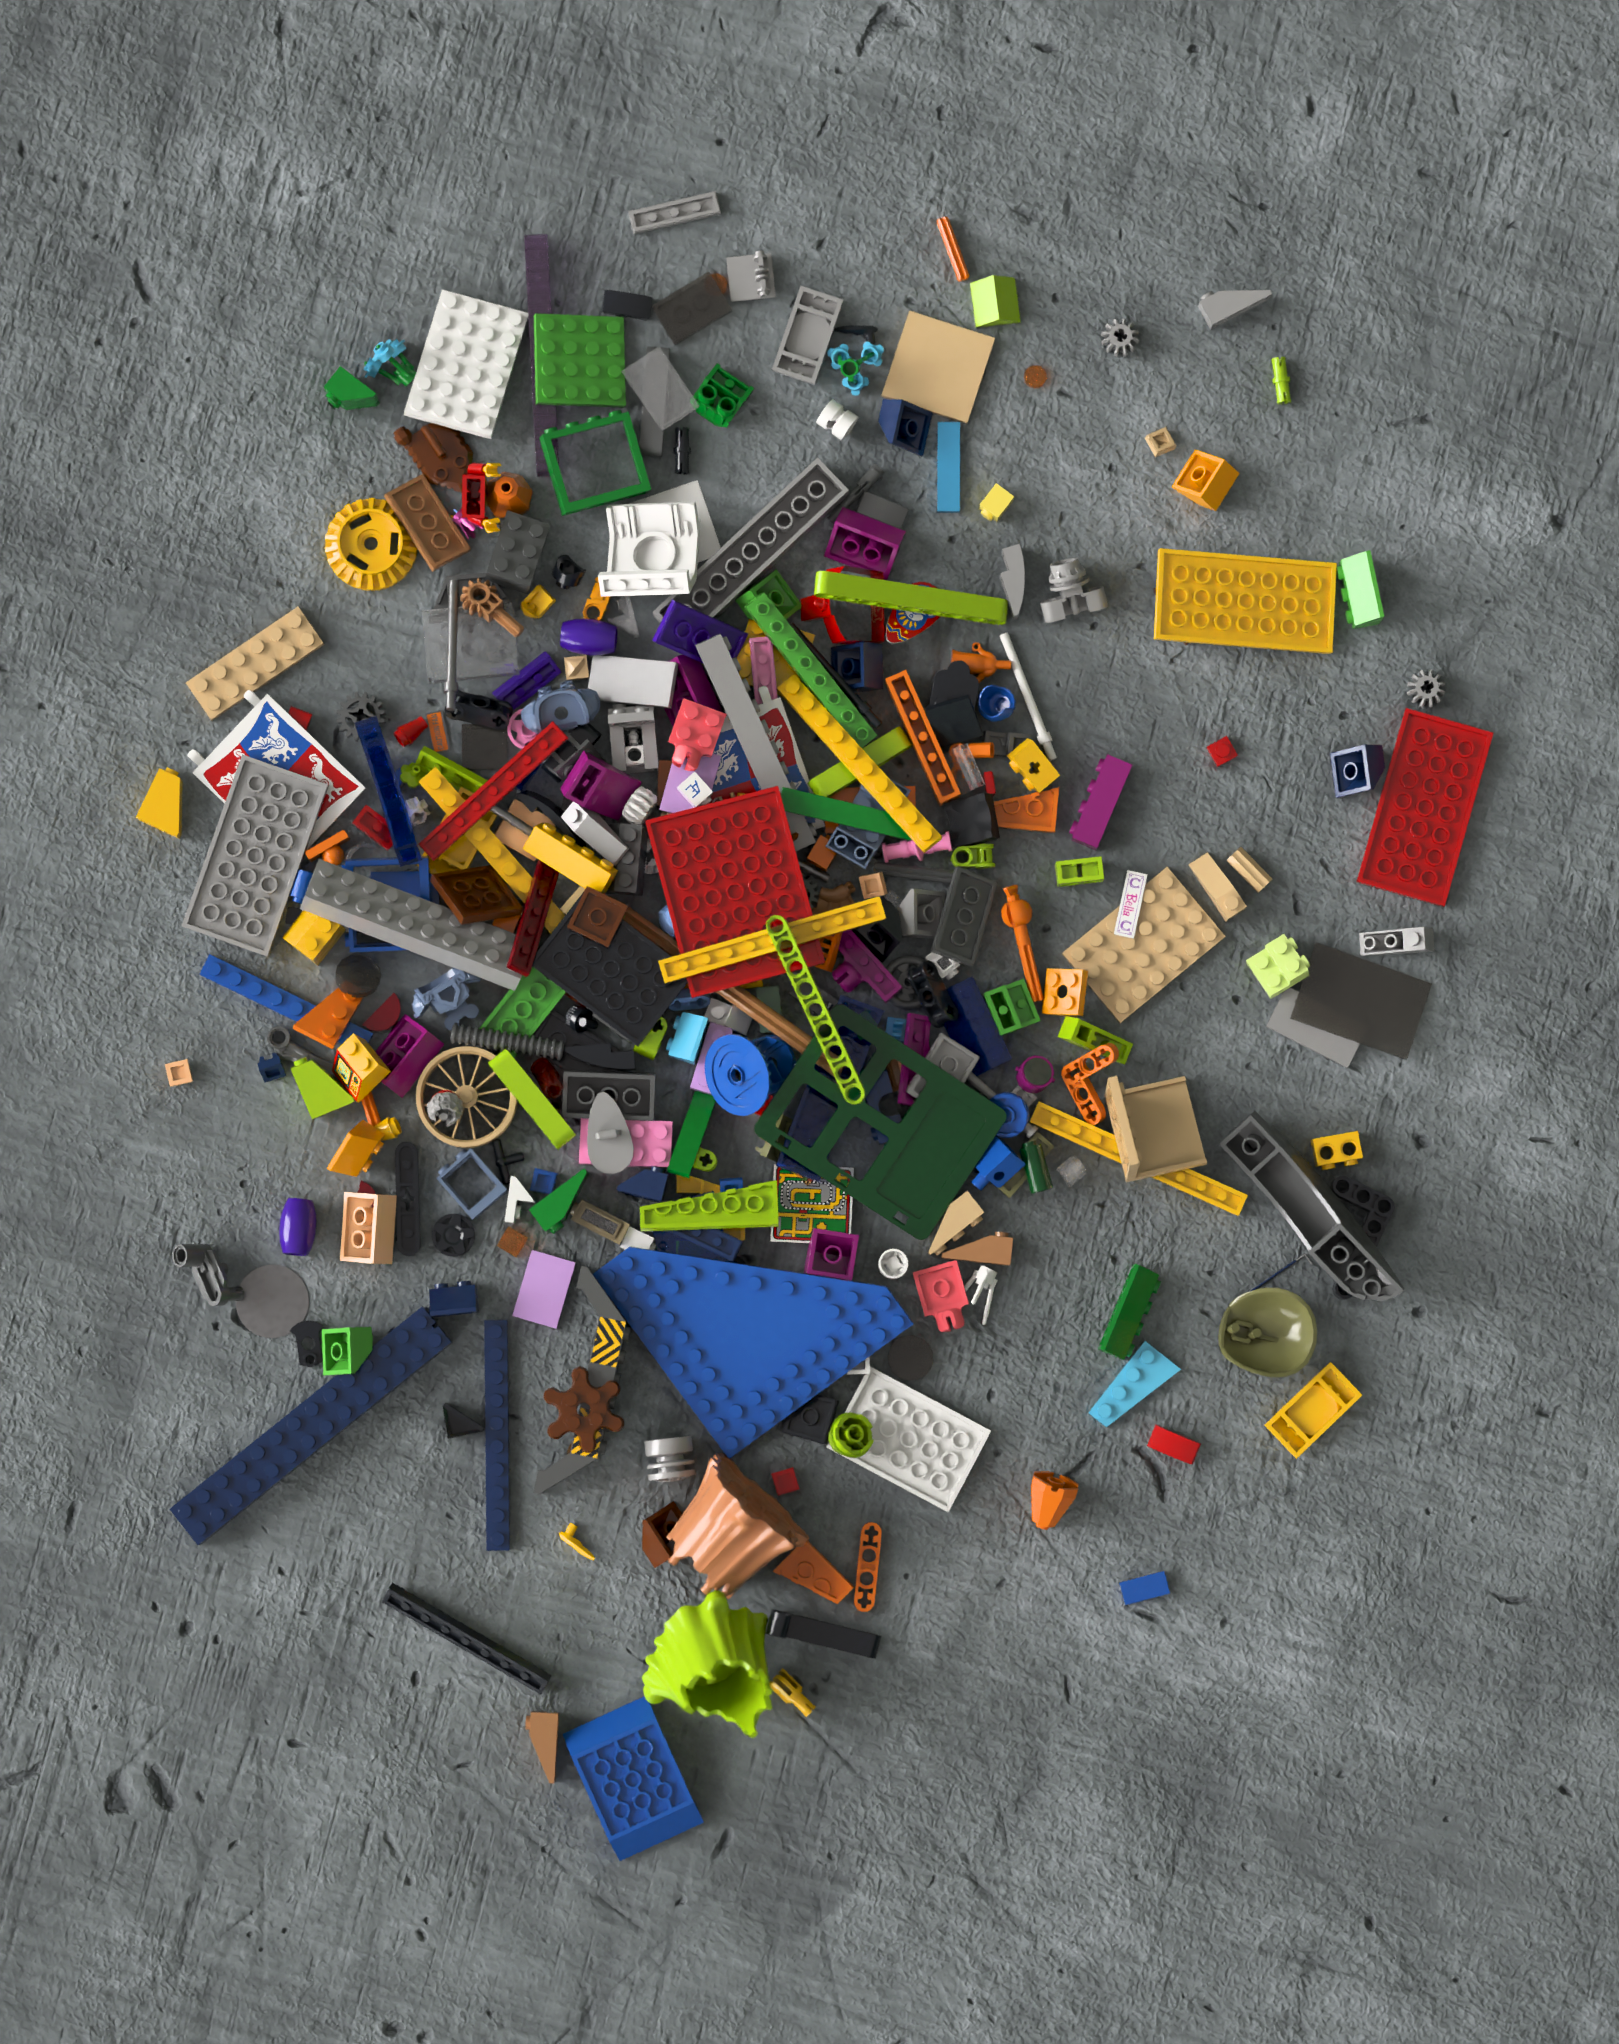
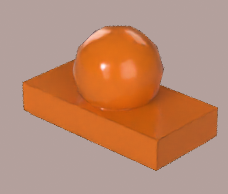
M342 830L307 850L305 854L310 862L322 856L324 861L338 866L344 860V851L340 845L351 839L346 831Z

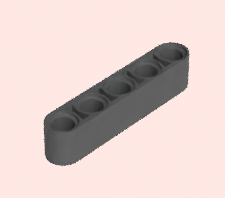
M647 346L639 447L642 456L662 457L670 348Z

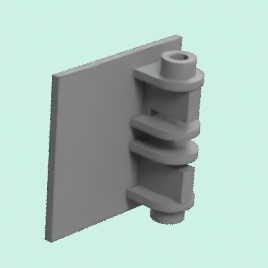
M756 251L755 255L726 258L731 302L776 297L771 253Z

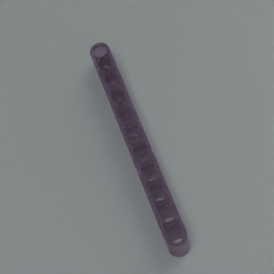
M547 234L524 235L535 457L537 477L550 476L539 438L542 434H545L544 430L557 427L556 405L536 404L534 315L536 313L552 314ZM558 439L551 441L559 465Z

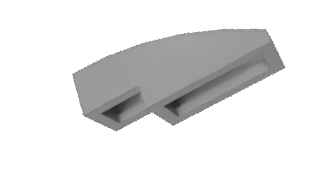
M1020 544L1002 549V556L1007 571L1000 573V580L1013 620L1018 618L1025 587L1024 561Z

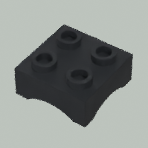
M981 793L969 798L944 803L951 828L952 848L972 846L1000 838L992 794Z

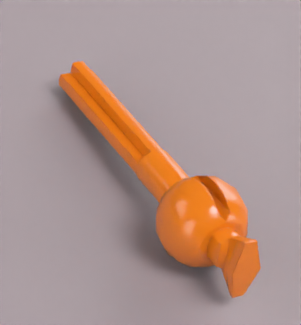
M1018 885L1004 887L1003 890L1007 895L1008 903L1002 906V920L1008 927H1013L1027 988L1033 1002L1044 1000L1026 925L1032 919V908L1026 900H1020Z

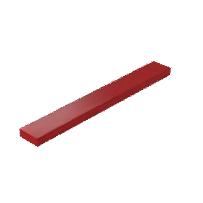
M552 721L418 845L433 861L438 859L569 738Z

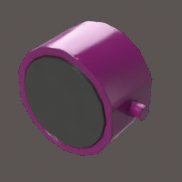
M1034 1055L1028 1057L1019 1067L1016 1066L1015 1068L1018 1085L1028 1093H1039L1051 1082L1054 1083L1055 1078H1053V1066L1043 1056Z

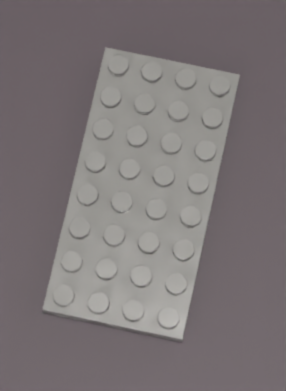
M242 754L182 927L269 957L298 869H300L329 785Z

